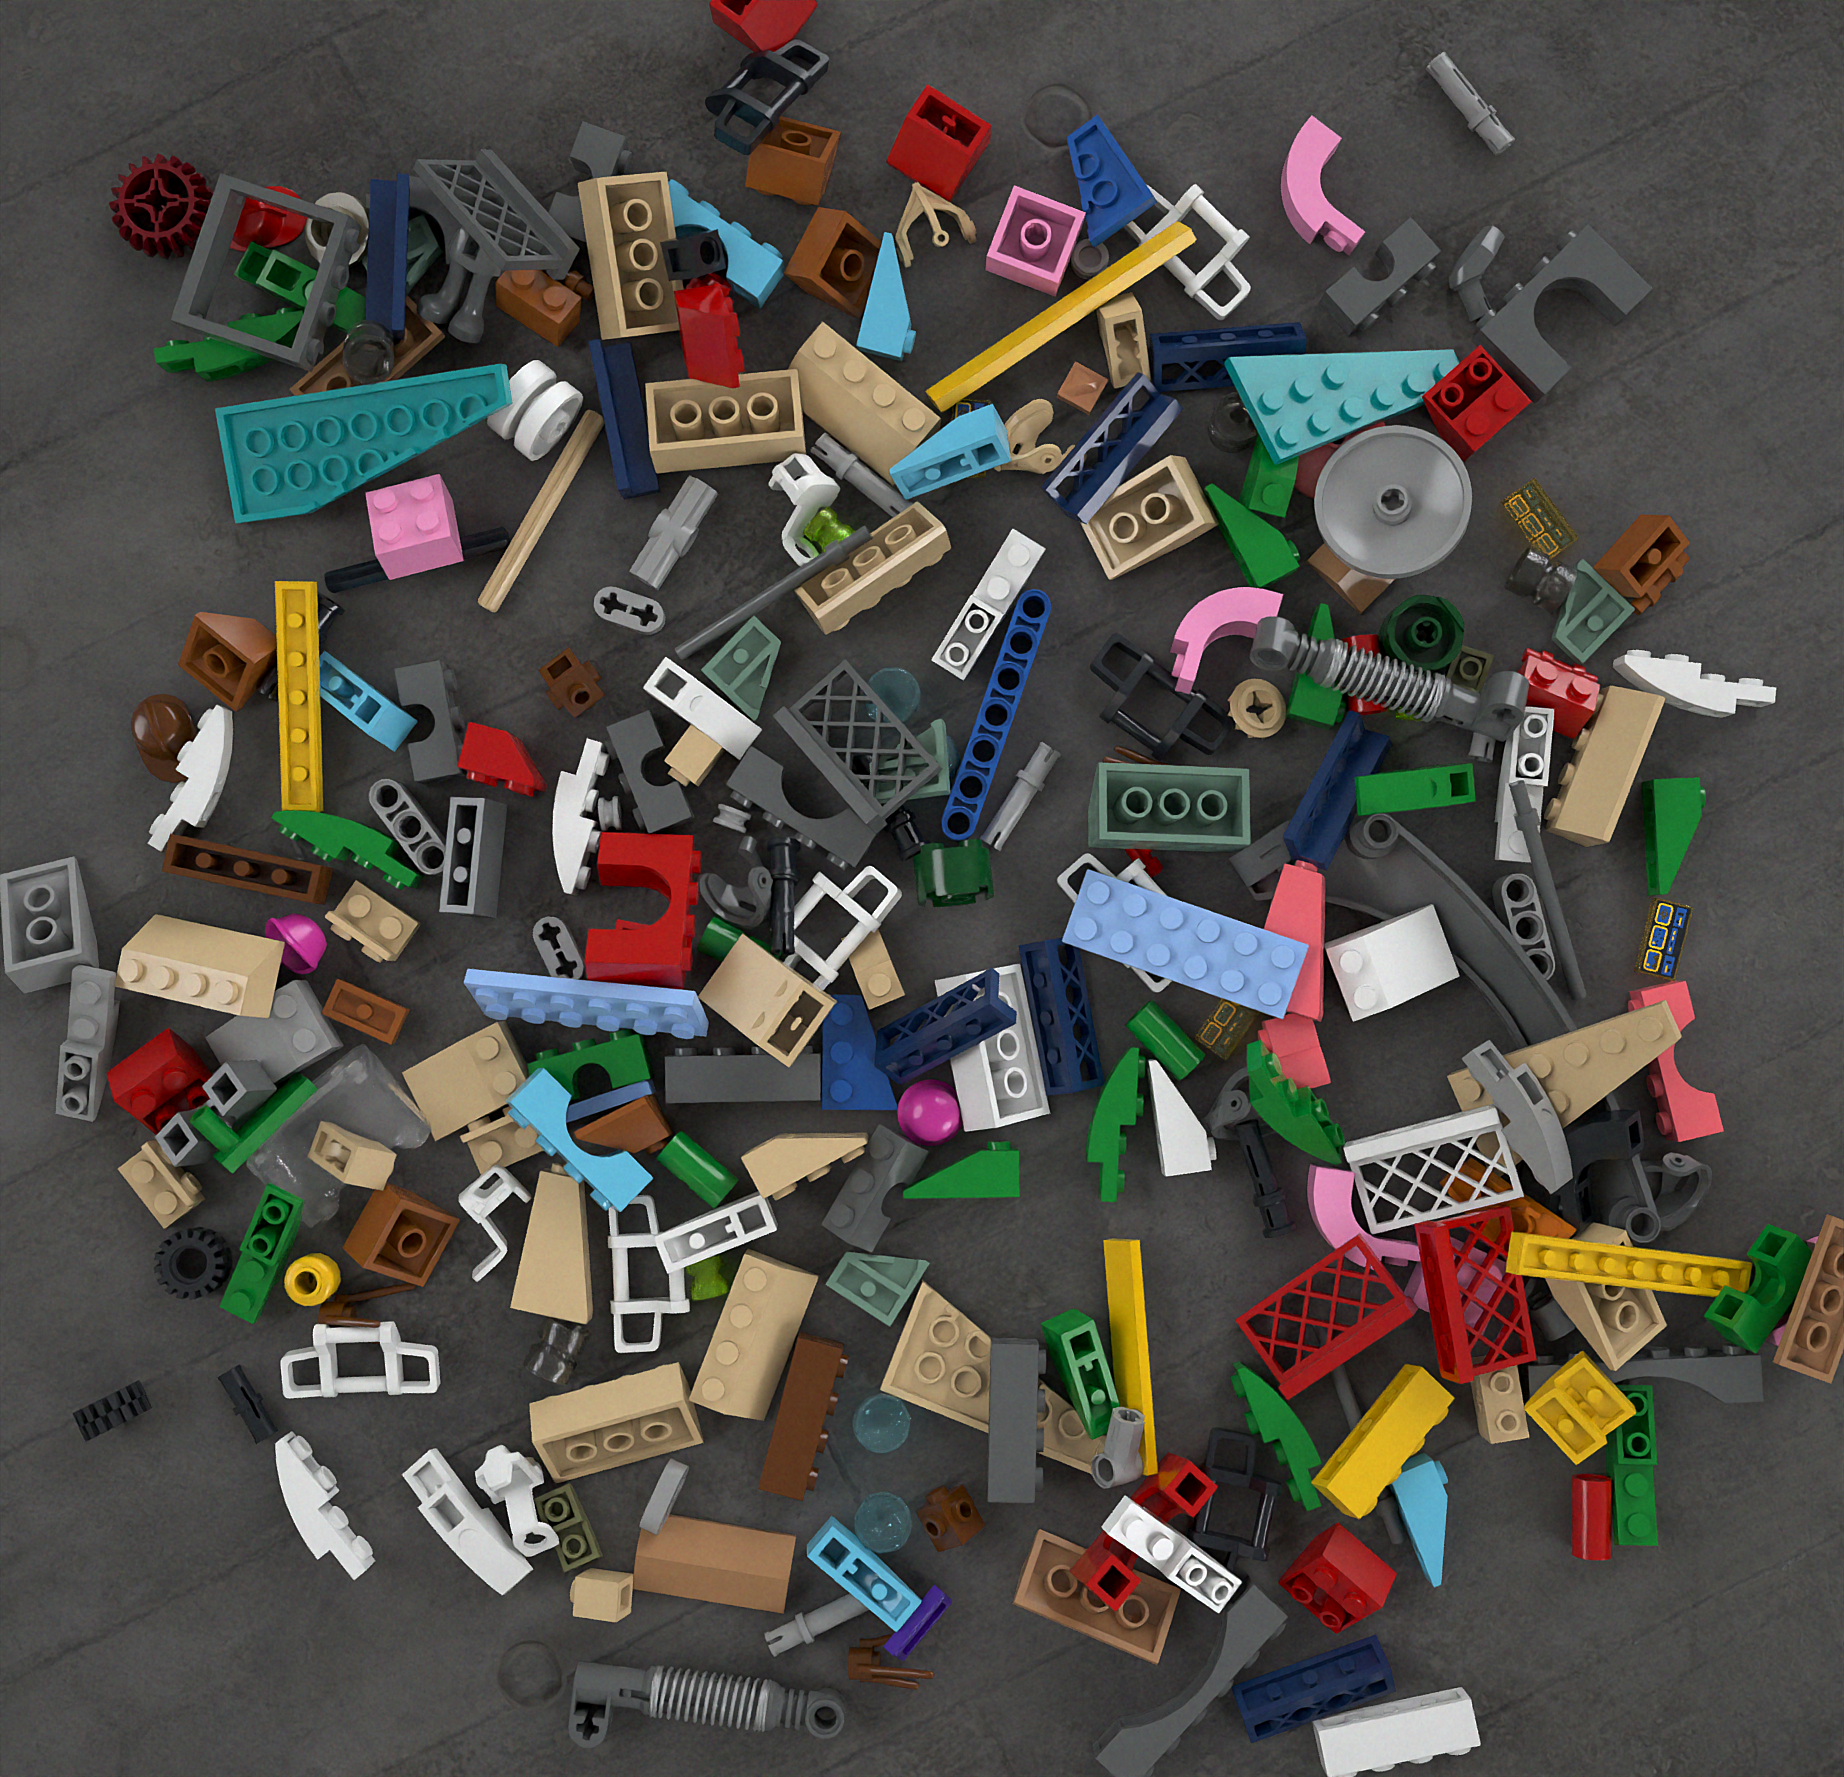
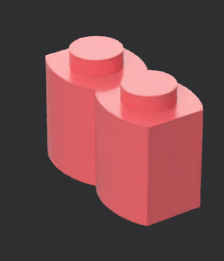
M1289 1013L1284 1016L1283 1020L1275 1017L1261 1021L1263 1030L1257 1031L1259 1040H1262L1270 1053L1274 1052L1277 1055L1282 1067V1073L1286 1079L1291 1078L1294 1081L1297 1089L1306 1086L1312 1089L1331 1083L1312 1019Z

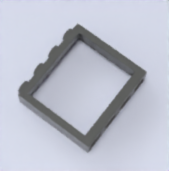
M220 173L170 320L187 331L312 372L318 353L323 355V339L327 327L331 326L335 320L337 312L335 304L340 290H343L348 282V266L352 254L356 253L360 247L357 239L362 227L347 214ZM246 198L333 226L292 348L205 320Z

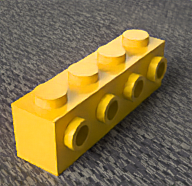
M1405 1364L1311 1483L1343 1514L1357 1519L1369 1514L1375 1508L1378 1502L1377 1497L1385 1486L1392 1484L1399 1477L1402 1471L1401 1466L1407 1458L1422 1448L1425 1443V1435L1433 1425L1439 1424L1447 1416L1449 1411L1447 1407L1455 1398L1423 1367Z

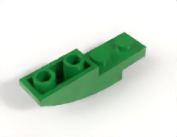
M250 242L233 275L239 280L304 311L318 271L274 249L270 251ZM345 286L339 292L335 304L337 308L336 317L331 326L368 343L371 337L365 336L366 297Z
M282 308L277 310L275 315L262 316L257 313H248L239 316V320L227 322L229 328L292 348L304 311H300L297 308ZM204 337V341L189 343L187 340L168 341L165 347L154 348L156 364L167 373L195 369L196 373L207 382L246 373L274 360L208 337Z
M275 811L271 817L281 824L278 831L296 842L302 837L313 844L310 851L327 862H331L333 858L345 861L352 851L354 852L351 856L352 860L371 870L373 865L386 873L383 879L400 890H403L405 886L417 889L425 877L393 856L400 846L397 840L367 825L334 815L310 811Z
M1262 1040L1247 1044L1250 1103L1272 1129L1301 1150L1334 1165L1342 1163L1341 1146L1345 1145L1344 1134L1339 1124H1333L1330 1120L1328 1109L1323 1099H1317L1309 1086L1297 1089L1291 1078L1286 1079L1282 1073V1067L1277 1055L1274 1052L1269 1053Z
M1128 1046L1114 1064L1097 1097L1089 1124L1085 1160L1087 1162H1100L1098 1198L1102 1202H1116L1117 1193L1124 1192L1125 1174L1124 1170H1118L1119 1154L1125 1155L1126 1131H1120V1125H1136V1117H1142L1144 1098L1143 1094H1137L1138 1078H1144L1145 1055H1139L1138 1047Z
M272 1183L266 1185L239 1249L242 1251V1254L221 1301L220 1308L251 1324H254L260 1318L271 1290L280 1280L291 1253L302 1218L303 1199Z
M1240 1361L1232 1363L1236 1374L1230 1376V1380L1238 1399L1245 1397L1250 1411L1243 1414L1251 1434L1258 1433L1264 1443L1277 1439L1278 1442L1273 1443L1272 1448L1279 1465L1286 1464L1291 1478L1285 1480L1293 1502L1300 1501L1306 1511L1320 1507L1321 1503L1315 1487L1311 1483L1312 1479L1308 1469L1320 1465L1322 1462L1304 1426L1270 1384Z
M1616 1385L1635 1406L1636 1414L1608 1433L1606 1437V1476L1612 1478L1614 1545L1658 1546L1653 1465H1657L1652 1385Z

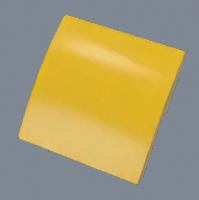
M1581 1351L1552 1375L1524 1405V1410L1575 1465L1607 1444L1605 1435L1636 1414L1635 1406L1584 1351Z

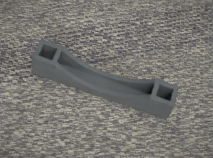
M1733 1343L1722 1344V1350H1708V1346L1687 1345L1684 1346V1352H1670V1349L1667 1347L1645 1348L1646 1354H1634L1616 1371L1610 1370L1600 1356H1593L1591 1351H1584L1613 1383L1644 1376L1668 1377L1691 1383L1725 1404L1764 1402L1761 1355ZM1570 1351L1567 1358H1554L1553 1353L1540 1352L1536 1353L1537 1360L1519 1364V1380L1524 1405L1552 1375L1581 1351Z
M1247 1575L1223 1607L1216 1644L1207 1663L1193 1682L1177 1696L1156 1708L1139 1714L1118 1717L1092 1745L1095 1759L1114 1777H1150L1155 1769L1154 1764L1163 1754L1167 1756L1177 1748L1181 1741L1180 1735L1189 1725L1192 1727L1196 1726L1207 1713L1206 1707L1216 1696L1220 1698L1229 1691L1234 1682L1232 1678L1242 1667L1244 1669L1249 1668L1256 1661L1260 1654L1259 1648L1268 1639L1274 1640L1281 1634L1286 1626L1285 1620L1288 1618L1283 1606L1251 1576Z

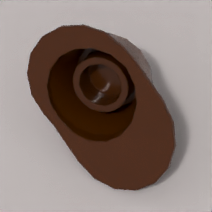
M167 694L152 695L140 702L133 712L131 730L143 763L152 775L159 780L171 783L185 781L188 777L176 770L180 763L177 757L182 747L188 741H194L198 732L189 710L181 700Z

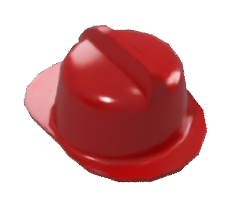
M265 187L301 199L294 191L285 187ZM246 198L230 248L246 252L250 242L264 248L290 243L303 232L307 217Z

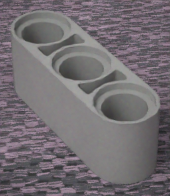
M381 779L375 782L369 791V801L373 809L423 873L443 876L444 860L440 867L433 869L428 863V855L433 849L439 848L442 850L445 859L446 838L404 784L390 779ZM395 788L398 793V800L394 806L387 808L383 803V795L387 789ZM417 818L421 823L420 833L414 838H409L405 832V826L410 819Z
M1510 874L1500 877L1492 888V897L1498 919L1529 957L1533 955L1539 960V971L1545 980H1548L1554 973L1555 961L1536 886L1533 880L1524 874ZM1511 881L1516 882L1521 888L1520 898L1516 902L1508 898L1506 892L1507 886ZM1521 918L1529 922L1531 929L1530 934L1525 939L1521 938L1516 932L1517 922Z

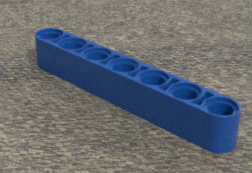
M1027 590L1021 594L1017 601L942 817V832L952 842H961L969 839L977 825L1051 611L1050 599L1041 590ZM1031 600L1037 601L1042 605L1044 613L1040 617L1030 618L1023 612V605ZM1017 636H1024L1031 643L1030 651L1025 654L1014 652L1010 646L1011 640ZM1003 672H1012L1018 677L1019 685L1015 689L1005 690L998 684V676ZM993 707L1001 708L1006 713L1007 719L1000 726H992L985 718L986 711ZM979 743L991 745L994 750V757L988 762L976 760L972 752L974 746ZM969 778L977 780L982 787L981 794L976 798L963 796L960 791V785L964 780ZM956 814L965 816L969 821L968 831L960 835L952 833L947 825V821L951 816Z

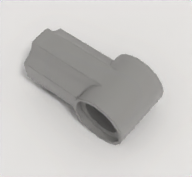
M1123 1406L1112 1409L1104 1450L1102 1453L1096 1454L1091 1462L1092 1476L1095 1482L1104 1489L1137 1481L1143 1473V1462L1138 1449L1145 1416L1136 1409H1128Z

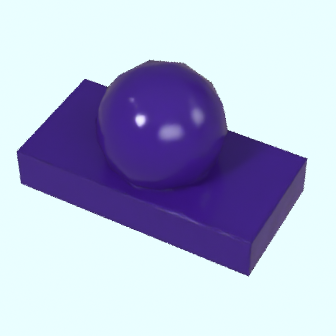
M933 1585L922 1599L921 1604L883 1647L894 1657L905 1661L951 1605L952 1599L937 1586Z

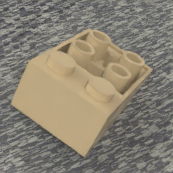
M744 934L738 939L698 996L699 999L755 1044L787 1067H790L795 1062L837 1003V1000Z
M780 1133L747 1151L741 1159L762 1198L764 1199L772 1195L776 1201L796 1190L795 1188L798 1186L796 1181L806 1176L809 1182L828 1173L829 1169L832 1168L829 1163L840 1157L843 1163H846L863 1154L865 1150L863 1145L868 1142L869 1137L867 1133Z

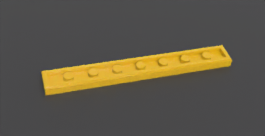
M1176 221L926 390L925 392L940 412L946 411L1195 243L1196 238L1191 228Z
M1511 1232L1505 1272L1515 1275L1717 1297L1725 1285L1745 1293L1749 1289L1752 1263L1736 1259Z

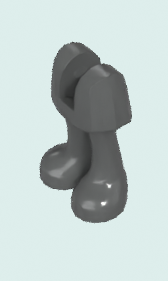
M461 225L448 245L451 262L442 288L438 293L422 296L416 311L422 318L438 324L450 323L448 331L455 338L468 343H478L482 340L485 330L482 313L489 283L492 276L500 277L504 271L495 264L481 247L478 254L475 255L479 244ZM470 270L473 272L471 284L465 301L458 311L465 280Z

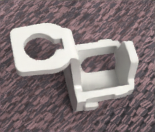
M794 453L784 462L776 465L772 471L773 476L769 481V486L772 490H784L792 503L797 505L782 532V539L786 551L801 567L820 555L815 547L803 536L820 507H830L838 496L840 487L833 478L822 473L808 455ZM797 476H801L799 479H797L796 481H794V479H795ZM795 544L805 550L811 558L803 556L796 549Z
M494 1165L459 1194L460 1205L478 1224H482L498 1246L473 1270L472 1278L476 1282L495 1267L507 1253V1241L488 1214L512 1192L516 1193L525 1203L531 1199V1194L501 1165ZM495 1172L499 1175L500 1178L490 1188L486 1190L479 1188Z
M503 1445L488 1450L484 1464L475 1471L476 1483L480 1489H484L488 1496L491 1497V1501L494 1504L503 1500L506 1501L513 1534V1545L526 1557L534 1556L558 1545L559 1538L550 1525L538 1522L532 1488L544 1483L543 1472L539 1463L533 1457L525 1458L519 1452L511 1453ZM530 1532L546 1537L543 1541L536 1544L524 1542L526 1534Z

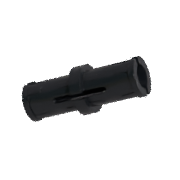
M239 1364L217 1378L221 1381L235 1405V1408L232 1409L236 1416L240 1414L257 1444L277 1432L278 1428L275 1427L260 1402L263 1400L262 1395L255 1393Z

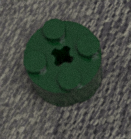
M1415 595L1399 604L1384 619L1378 633L1380 649L1383 657H1389V663L1397 659L1398 666L1400 663L1405 662L1406 669L1412 664L1414 671L1421 667L1422 674L1427 670H1430L1432 674L1451 663L1458 656L1463 645V632L1465 629L1460 612L1450 601L1439 596ZM1424 630L1427 637L1423 641H1419L1416 635Z
M980 839L964 840L959 842V847L944 848L943 843L925 844L920 846L921 853L913 857L919 906L925 907L926 900H932L933 907L968 905L976 903L975 896L984 893L985 900L994 897L989 849L982 846V840Z

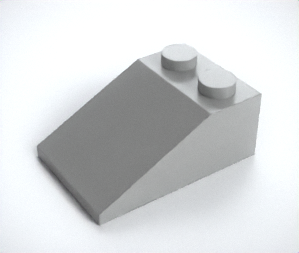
M74 856L0 875L5 974L24 994L71 982L72 970L78 964L99 968L96 935L78 861Z
M294 980L274 991L269 1018L237 1015L205 1037L221 1066L226 1061L257 1060L274 1085L281 1083L295 1073L300 1072L344 1046L329 1018L321 1014L323 1008L307 980Z

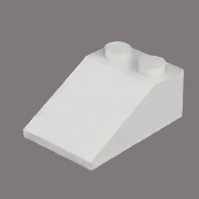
M1433 904L1324 943L1325 951L1353 1022L1390 1009L1459 977Z

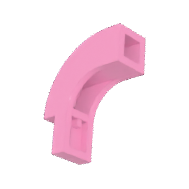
M1311 115L1297 134L1283 166L1281 176L1283 205L1291 224L1309 244L1320 233L1324 236V241L1329 247L1335 251H1344L1350 255L1360 242L1365 231L1331 206L1325 198L1320 184L1321 169L1335 153L1342 138Z
M1238 587L1217 592L1195 605L1182 620L1170 652L1177 654L1171 675L1178 677L1175 691L1190 695L1202 653L1216 639L1228 635H1242L1254 639L1259 620L1269 616L1277 617L1283 594L1260 588Z
M1310 1164L1307 1184L1309 1209L1317 1229L1328 1244L1336 1250L1360 1233L1380 1261L1382 1256H1385L1384 1262L1392 1265L1408 1266V1260L1420 1262L1417 1243L1370 1235L1359 1226L1351 1207L1354 1172L1347 1169ZM1357 1245L1345 1253V1257L1360 1266H1366V1258Z

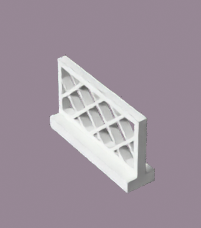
M1495 1104L1346 1142L1343 1149L1347 1162L1350 1163L1351 1170L1355 1173V1183L1371 1235L1524 1197L1507 1138L1501 1132V1129L1504 1127L1500 1111L1496 1108ZM1496 1131L1500 1147L1493 1159L1472 1148L1479 1135ZM1472 1137L1468 1145L1459 1141L1465 1138ZM1452 1143L1465 1150L1455 1168L1434 1158L1440 1145ZM1434 1147L1430 1155L1421 1151L1423 1149ZM1413 1152L1427 1160L1417 1178L1396 1167L1402 1155ZM1469 1153L1489 1164L1480 1182L1459 1172ZM1501 1153L1503 1154L1506 1166L1497 1162ZM1396 1157L1392 1165L1384 1161V1159ZM1375 1162L1389 1170L1379 1188L1364 1180L1360 1168L1361 1165ZM1430 1163L1451 1174L1441 1192L1421 1181ZM1493 1167L1509 1175L1513 1187L1512 1190L1497 1193L1484 1186ZM1392 1173L1413 1183L1403 1202L1383 1191ZM1455 1176L1476 1188L1468 1201L1459 1203L1445 1195ZM1417 1186L1438 1197L1431 1210L1420 1212L1408 1205ZM1367 1189L1376 1193L1372 1201H1370ZM1480 1190L1488 1194V1196L1476 1198ZM1379 1196L1400 1207L1393 1220L1377 1223L1373 1207ZM1442 1200L1450 1204L1448 1206L1438 1208ZM1404 1210L1412 1214L1400 1218Z

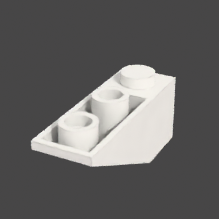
M667 657L664 658L643 687L648 694L689 724L698 728L739 760H741L762 731L760 727Z

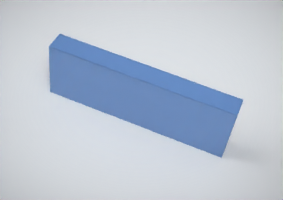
M650 1079L643 1080L569 1105L566 1110V1123L627 1103L645 1095L653 1094L656 1092L653 1081Z

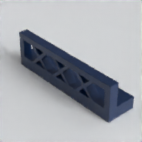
M397 173V181L371 179L365 316L366 337L405 340L410 207L409 174Z
M1300 322L1150 334V351L1153 358V386L1159 392L1235 386L1224 365L1226 359L1229 357L1304 355L1306 354L1307 338ZM1207 360H1217L1223 365L1214 376H1204L1197 370ZM1179 363L1185 368L1176 379L1162 380V364Z
M600 339L588 341L618 491L624 500L660 493L658 476L650 454L648 425L632 346L628 342L604 347Z
M1137 372L1040 488L1067 517L1087 524L1179 415L1183 407L1175 398L1160 394L1143 373ZM1142 388L1149 396V400L1140 410L1132 411L1133 396ZM1116 418H1122V432L1116 439H1108L1109 424ZM1098 447L1096 463L1091 468H1083L1084 454L1089 448ZM1066 476H1074L1073 490L1064 499L1056 490V487Z
M1349 710L1283 835V840L1292 860L1304 861L1326 871L1357 813L1354 777L1377 774L1392 746L1390 736L1366 730L1361 715L1358 712Z
M1063 937L1019 945L1046 1096L1074 1093L1104 1085L1080 950L1078 947L1062 942ZM1065 945L1068 959L1065 967L1060 963L1057 946ZM1068 984L1074 991L1075 999L1072 1004L1066 998L1065 990ZM1075 1022L1081 1029L1082 1036L1079 1042L1073 1036L1072 1028ZM1082 1059L1087 1063L1090 1080L1082 1081L1079 1066Z
M990 968L877 1030L874 1066L901 1085L1015 1025L1017 1011L998 998L999 973ZM985 988V995L974 1000L980 990ZM957 1003L951 1013L946 1015L950 1007ZM928 1019L922 1029L917 1031L922 1022ZM899 1035L894 1044L890 1046V1039Z
M1376 1634L1231 1686L1251 1743L1396 1692L1391 1667ZM1384 1679L1382 1681L1369 1685L1372 1682ZM1270 1720V1721H1268V1722H1266V1723H1263V1724H1260V1725H1257V1726L1254 1727V1725H1256V1724H1259V1723H1261V1722Z

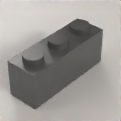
M451 797L439 912L469 917H497L507 804L485 798Z

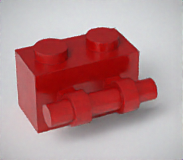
M1527 647L1521 657V661L1524 663L1517 672L1525 676L1530 684L1526 707L1554 709L1553 731L1575 739L1595 712L1600 684L1597 683L1598 676L1586 672V668L1577 663H1573L1571 666L1554 658L1553 653L1546 650L1538 652Z

